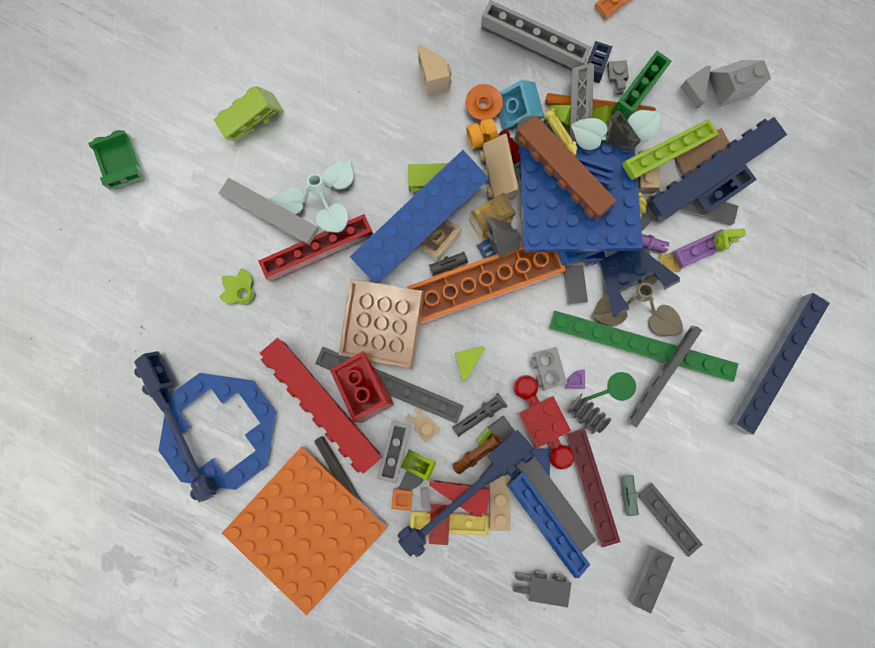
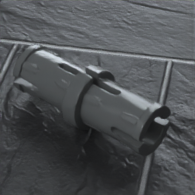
M463 251L462 253L451 257L446 256L441 261L429 264L432 276L446 270L451 271L454 267L468 263V259Z

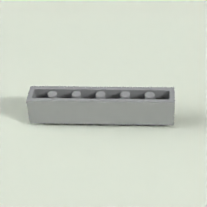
M489 0L482 14L481 26L572 69L584 65L592 48L492 0Z

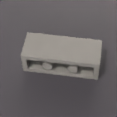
M391 421L377 479L397 483L411 425Z

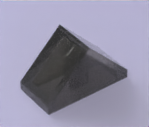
M619 109L608 121L605 144L632 151L641 140Z

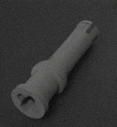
M499 393L487 403L483 402L480 409L452 427L458 437L488 416L489 418L493 417L494 413L503 407H508Z

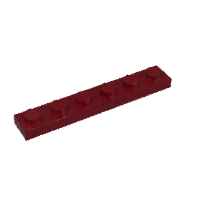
M582 428L566 434L569 447L574 453V463L600 547L603 548L620 543L621 541L586 430Z

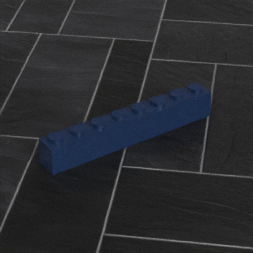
M773 117L770 120L763 119L756 124L757 129L752 131L750 128L741 135V140L737 141L734 139L727 144L726 147L728 149L723 152L721 149L711 156L712 160L709 162L706 160L702 161L696 166V171L692 173L689 170L681 176L683 180L678 183L673 181L666 186L667 191L664 193L659 191L653 195L648 207L660 223L787 136L788 134L776 118Z
M815 293L803 296L729 425L745 435H754L830 302Z

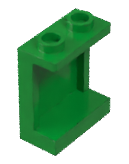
M124 130L113 131L111 135L97 137L88 143L89 147L94 151L102 177H100L101 183L106 188L112 189L145 177L131 137Z

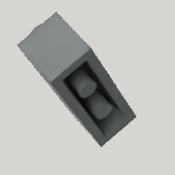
M650 546L628 597V601L632 605L652 613L675 557Z

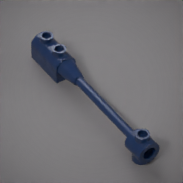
M159 351L144 353L134 361L136 366L134 374L141 378L144 383L142 386L143 393L149 395L160 410L164 412L194 477L190 484L192 488L190 496L193 500L201 503L217 495L216 491L219 489V483L214 477L201 475L175 419L168 390L174 386V383Z
M517 430L487 456L492 463L479 477V480L421 530L414 527L411 528L410 526L403 528L397 535L400 546L410 557L415 555L417 558L422 555L426 550L423 546L427 544V534L484 485L486 486L507 474L510 477L516 474L519 470L517 465L522 461L525 464L530 462L534 458L532 452L535 449Z

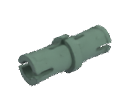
M634 475L621 476L624 490L622 497L625 499L626 516L639 515L637 505L638 493L635 490Z

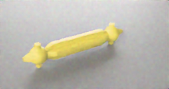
M546 109L544 114L545 122L549 123L557 138L575 156L577 151L576 142H572L571 137L558 117H556L555 109Z

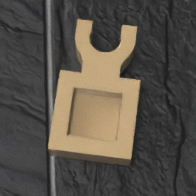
M416 407L414 410L418 413L417 418L413 419L409 414L406 417L409 421L416 423L413 429L427 443L440 429L429 416L423 418L421 411Z

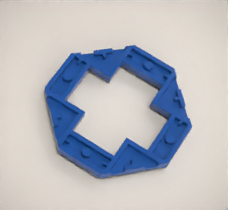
M198 373L169 395L171 410L182 434L192 428V426L181 411L211 389L222 404L239 393L260 422V424L245 434L256 451L226 473L215 458L199 468L201 475L214 477L219 483V488L237 490L269 466L277 410L254 380ZM164 415L158 451L180 482L191 484L194 477Z

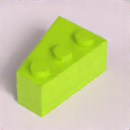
M255 86L249 88L244 96L234 100L229 108L220 111L213 120L225 139L235 141L254 129L253 125L262 120L265 123L269 121L268 116L277 111L280 114L284 110L272 92Z

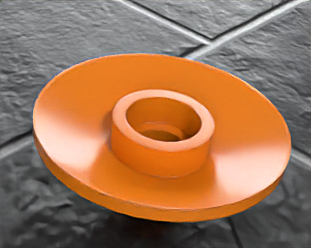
M479 84L468 92L465 105L468 113L473 118L482 121L490 117L493 119L500 113L503 99L500 92L494 86ZM484 102L487 104V106L482 107L480 104Z

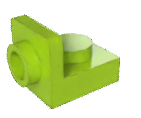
M745 228L722 230L715 234L714 244L717 247V252L720 253L730 248L729 244L739 242L740 238L746 236Z

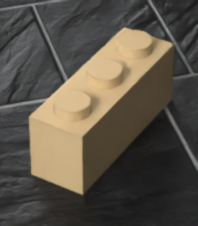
M508 474L489 484L490 531H511L510 489L506 485L510 481Z

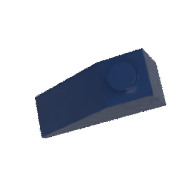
M745 164L696 199L708 214L757 179Z

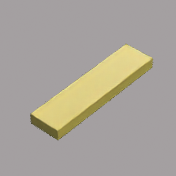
M411 511L410 527L421 530L440 512ZM452 513L430 533L488 535L489 515L482 514V517H475L466 513Z

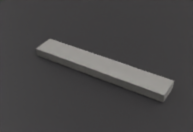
M229 177L219 191L221 196L310 245L319 231V228Z

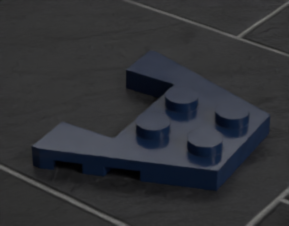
M644 250L618 251L600 261L614 318L629 310L628 304L620 293L646 278L655 275L664 290L680 282L678 275Z

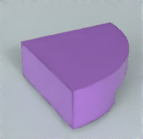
M585 369L571 374L567 379L565 389H585Z

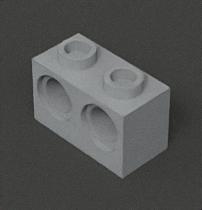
M557 347L532 354L531 364L533 369H537L538 376H536L538 387H542V391L567 384ZM542 355L549 357L550 363L548 365L541 363L540 358ZM548 373L555 376L553 384H549L546 381Z

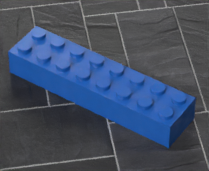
M462 150L363 243L350 258L374 283H379L475 193L489 177Z

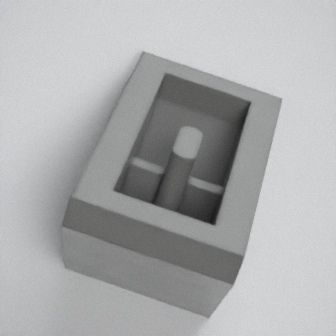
M708 65L687 78L681 85V88L697 108H700L706 100L711 66Z

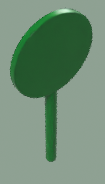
M618 372L609 378L607 390L587 398L591 400L609 393L616 400H628L636 391V382L630 374Z

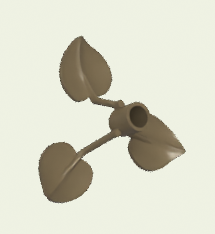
M655 275L639 282L640 285L635 295L626 303L629 305L636 299L640 302L649 301L651 311L654 314L649 320L652 331L660 336L681 334L683 332V324L674 308L668 305H661L657 311L655 310L654 298L651 297L654 293L652 285L658 281ZM608 295L599 300L593 313V317L597 321L610 326L623 323L628 316L627 311L615 318L612 316Z

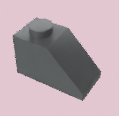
M492 217L485 218L491 247L499 258L520 249L519 240H521V236L517 229H513L507 222Z

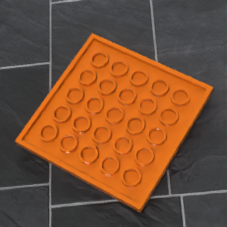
M301 446L221 534L307 616L388 526L307 449Z

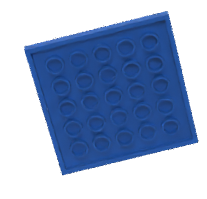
M601 140L600 146L592 150L583 149L575 141L577 146L576 158L580 156L615 167L609 187H603L617 201L597 221L589 218L584 213V208L571 199V194L566 189L563 190L559 187L557 179L545 172L541 162L535 161L530 155V151L519 144L524 252L641 251L643 249L637 178L631 180L622 166V163L636 156L634 140ZM593 175V176H595V177H598V178H602V179L607 180V178H605V177L598 176V175Z

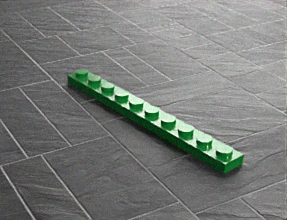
M555 310L549 325V330L663 363L667 362L677 345ZM689 350L678 367L734 382L739 363Z

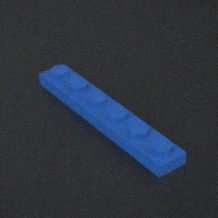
M523 471L518 472L506 484L573 577L580 578L590 566V563Z

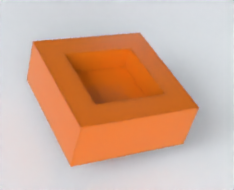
M393 489L391 509L411 511L413 491Z

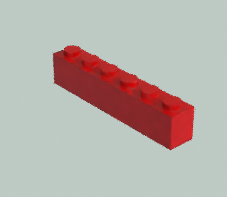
M365 214L349 220L347 226L340 232L324 231L315 235L310 245L301 241L258 260L265 278L270 282L368 239L373 235V232Z

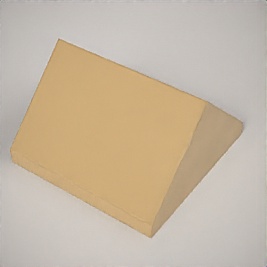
M445 220L417 247L434 261L438 262L461 235L462 228Z

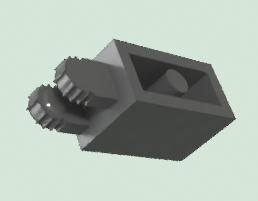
M536 571L535 574L530 573V575L515 574V579L528 581L529 583L528 588L513 586V591L527 594L528 601L568 608L572 583L567 580L566 576L555 575V577H549L547 573Z

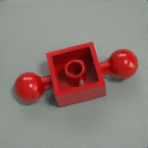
M530 375L518 377L514 382V392L519 398L526 400L529 407L516 414L533 448L537 449L548 443L551 448L549 460L552 466L559 470L568 469L574 462V453L571 448L561 444L559 437L567 434L571 429L554 396L539 401L536 395L538 392L536 379Z

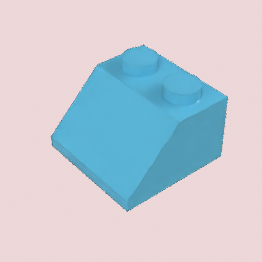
M520 80L500 92L503 105L499 118L503 130L517 128L519 121L526 116L534 117L536 115L539 119L544 118L535 82Z

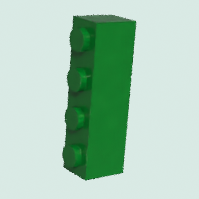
M656 50L619 99L611 114L626 124L628 118L636 111L672 61Z

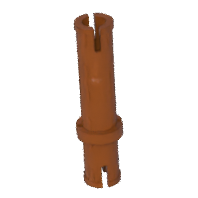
M497 434L492 435V437L471 452H466L463 458L453 464V470L457 474H462L469 467H474L480 459L501 445L502 439Z

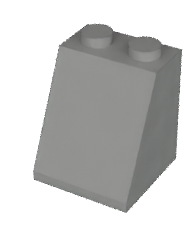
M741 60L712 70L709 76L720 107L755 95L771 79L764 60Z

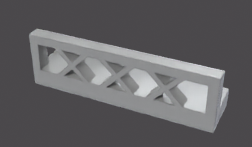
M592 63L575 67L572 70L570 137L572 141H576L571 124L581 119L592 118L594 64Z

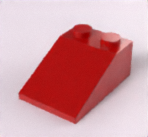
M363 351L330 369L353 422L363 423L394 406L386 386Z
M432 479L429 481L430 487L452 502L472 486L470 484ZM483 486L460 507L469 512L471 516L482 517V514H487L490 489Z

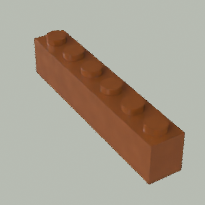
M536 115L518 130V143L530 151V155L535 161L541 162L545 172L557 179L559 187L563 190L566 189L571 194V199L584 208V213L589 218L597 221L614 206L617 200Z

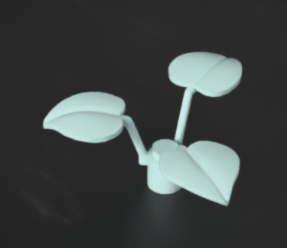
M649 110L634 112L627 121V128L630 133H619L616 129L607 131V125L597 118L581 119L571 124L577 143L586 150L599 147L601 139L622 140L623 136H634L636 142L644 143L651 140L658 131L660 113Z
M350 159L342 160L330 166L324 171L322 176L311 174L307 178L308 185L305 186V195L298 188H288L276 196L270 197V201L297 215L302 212V203L307 202L310 191L313 195L321 197L326 208L319 211L316 216L318 227L327 232H340L344 230L348 223V213L345 207L339 203L329 207L323 193L325 186L328 188L333 186L337 190H342L352 184L354 174Z

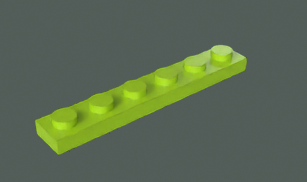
M707 119L622 163V166L630 179L634 180L715 138L719 134L710 119Z

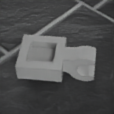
M627 60L610 61L607 64L609 82H615L616 94L624 93V89H626L625 81L629 78Z

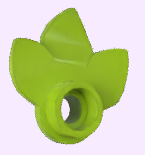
M241 268L237 277L222 276V284L226 290L219 296L222 301L227 304H234L236 302L247 304L252 301L254 297V292L251 288L252 278L246 270ZM246 291L248 293L247 297L242 298V293Z

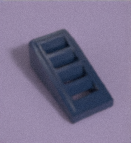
M595 41L587 64H594V82L600 83L613 46ZM596 50L601 51V52H605L606 55H605V54H602V53H599V52H596Z

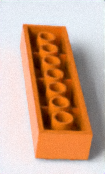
M521 245L520 249L500 258L496 254L409 285L407 288L425 291L420 325L562 275L566 269L565 266H562L557 252H524L523 245Z

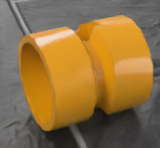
M491 117L482 120L479 125L474 123L466 126L467 136L473 149L482 147L485 142L499 137L496 125Z

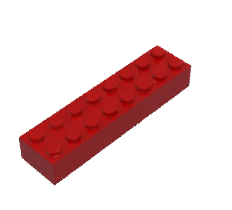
M277 337L259 353L263 357L260 359L267 368L275 371L273 374L280 383L288 386L287 392L293 398H298L301 401L299 406L306 413H311L314 416L312 421L319 428L323 427L326 430L325 436L331 443L336 442L338 444L340 454L344 458H350L352 461L350 465L357 473L361 471L364 474L383 457L283 340Z

